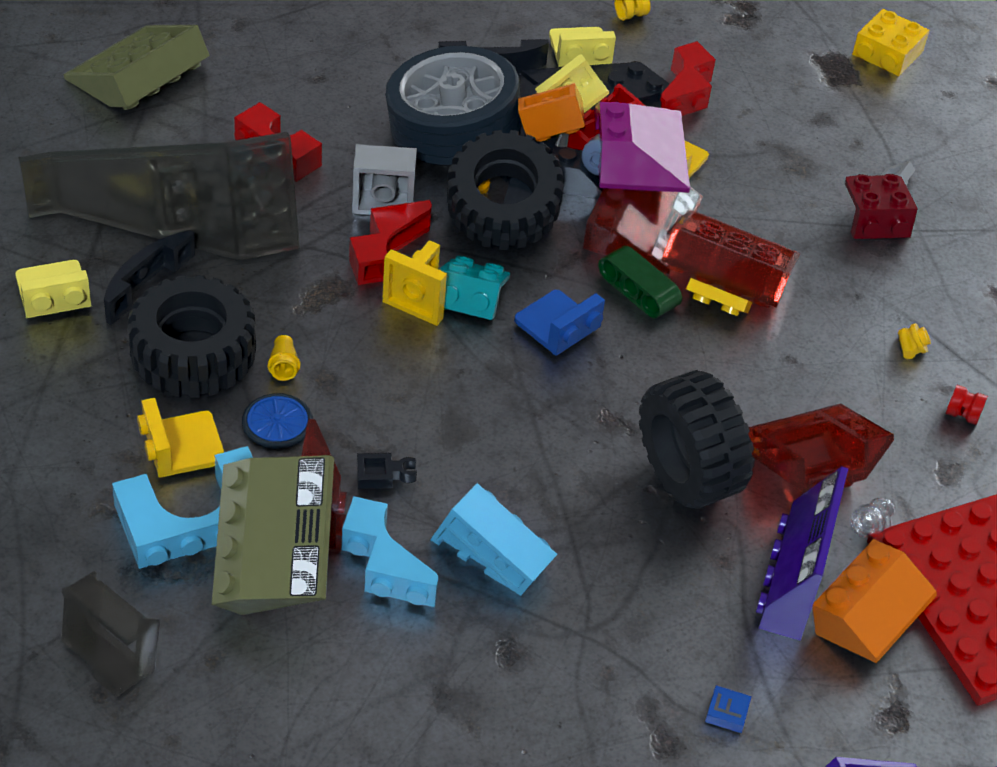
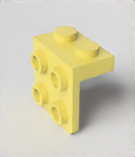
M600 27L553 28L550 30L549 38L558 67H564L579 54L583 55L589 65L612 64L616 41L614 31H603Z
M77 260L22 268L15 273L26 318L91 307L88 276L86 270H81L80 263Z

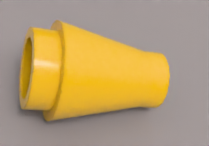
M280 335L275 338L267 364L272 376L281 381L294 378L300 370V361L293 345V339L288 335Z

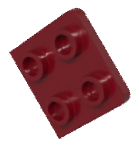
M859 174L846 177L845 185L856 207L851 228L853 239L911 238L918 208L901 176L895 174L875 176Z

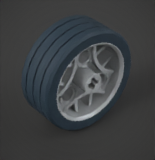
M446 46L423 52L404 62L392 73L386 84L385 96L394 142L398 147L417 148V160L430 164L452 165V159L456 152H462V146L469 140L474 143L476 136L483 133L489 136L492 135V131L502 130V133H510V130L520 131L522 126L518 112V98H521L519 76L516 69L506 58L487 49L472 46Z

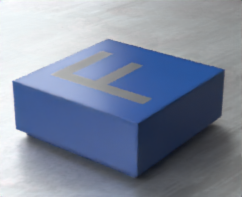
M716 685L705 722L742 733L752 696Z

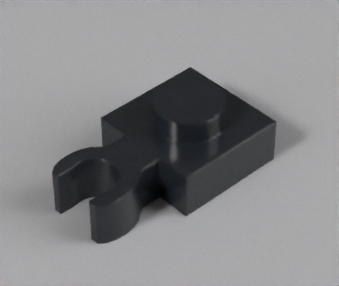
M357 453L358 489L393 488V480H400L404 483L416 482L417 470H412L416 467V459L404 457L398 461H392L391 453Z

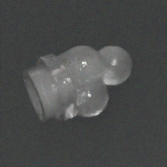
M875 498L869 504H863L855 509L851 519V527L854 533L861 538H870L874 534L880 535L884 530L889 529L892 526L890 517H892L895 511L894 504L886 498Z

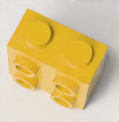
M882 9L858 32L852 55L900 76L924 51L930 30L922 27L917 22L898 16L893 11Z

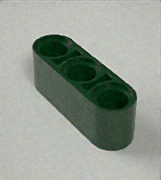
M622 246L601 258L598 262V268L602 277L651 318H658L682 302V294L679 287L629 246Z

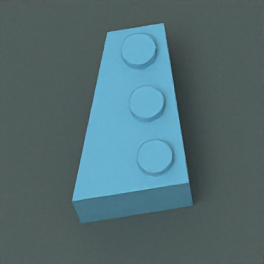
M478 483L452 508L430 539L438 545L444 541L459 550L457 557L465 562L472 558L485 566L484 573L520 596L557 555L544 539L535 535L523 524V521L517 515L509 512L497 501L491 492L482 488Z

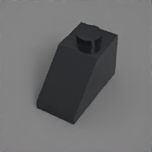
M554 146L553 154L559 160V167L562 169L564 176L563 194L606 200L607 188H599V176L590 173L584 166L581 159L582 150Z

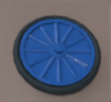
M272 393L256 398L246 407L242 416V426L246 435L263 447L273 449L287 448L300 443L308 436L313 426V415L306 403L299 398L283 393Z

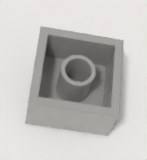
M356 144L353 166L352 214L371 215V208L414 202L417 148Z

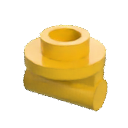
M914 323L910 325V328H902L898 331L905 359H912L918 353L924 354L928 352L927 345L931 344V340L924 326L919 328Z

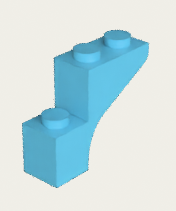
M353 496L342 527L341 550L358 556L370 557L365 570V592L373 593L379 597H391L408 601L414 605L435 607L438 575L390 537L386 530L388 504Z

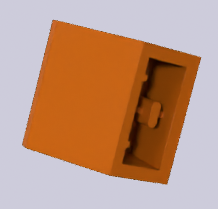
M575 83L518 98V112L525 134L535 137L538 142L548 140L553 135L560 133L572 134L585 127L583 100Z

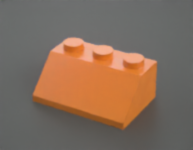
M873 539L813 603L815 633L832 643L877 663L937 596V592L904 552Z

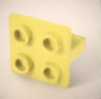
M579 54L535 88L537 93L575 83L583 100L584 113L609 94V90L582 54Z

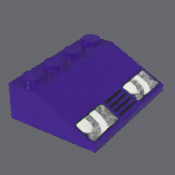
M841 466L794 500L789 515L782 513L777 533L782 534L783 538L782 540L775 539L770 559L776 560L775 567L768 565L763 586L769 587L768 594L761 592L756 613L762 614L759 629L801 641L823 577L848 468Z

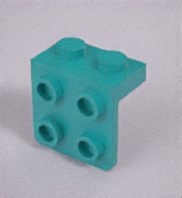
M456 256L455 259H450L439 269L447 273L445 309L489 320L495 318L501 287L510 277L509 272L503 271V266L486 263L485 266L474 264L472 258Z

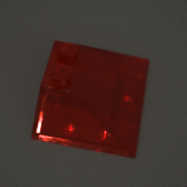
M841 403L751 426L748 433L750 440L753 441L754 450L752 457L802 493L810 490L841 466L848 468L844 488L852 486L854 482L867 479L894 441L893 433Z

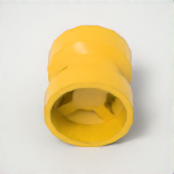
M615 0L614 2L616 14L622 21L629 20L634 15L638 17L646 16L651 8L650 0Z

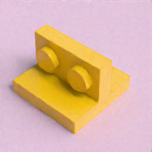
M429 240L421 250H417L412 258L391 249L384 259L382 302L438 326L444 317L447 273L438 270L440 245Z

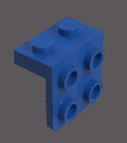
M553 290L516 313L514 322L557 356L601 327L605 300L595 293L580 304H577L562 291Z

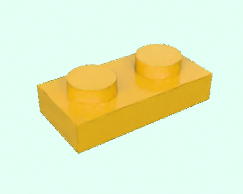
M690 278L686 290L694 292L692 299L707 305L710 304L712 299L722 303L720 310L738 316L740 311L748 314L753 303L693 278Z

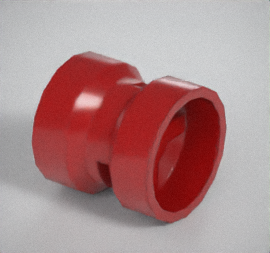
M957 384L945 414L953 417L962 416L968 423L977 425L988 396L979 392L976 394L970 393L966 387Z

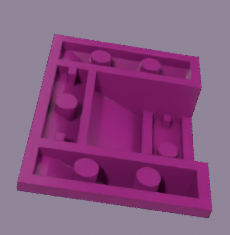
M599 102L595 105V129L600 130L601 143L598 165L599 188L690 192L681 111L619 102Z

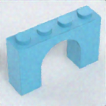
M248 446L214 455L215 477L220 489L222 487L224 464L253 458ZM147 474L112 483L114 506L139 569L151 565H159L165 561L185 555H194L199 551L217 546L220 506L215 511L201 517H179L167 512L159 504Z

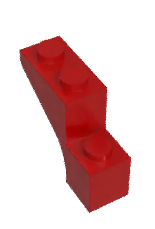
M698 41L674 49L671 71L676 77L661 93V108L681 111L682 116L708 108L712 85L709 82L712 81L716 59Z
M430 200L371 208V234L350 237L349 261L358 285L383 282L386 254L391 249L394 251L400 250L430 230L432 210Z

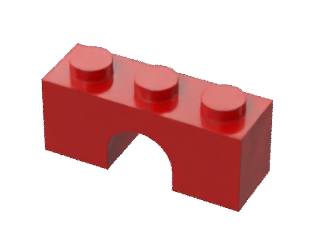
M259 102L234 117L235 140L295 182H298L322 166V143L303 130H299L289 136H281V115L263 103Z

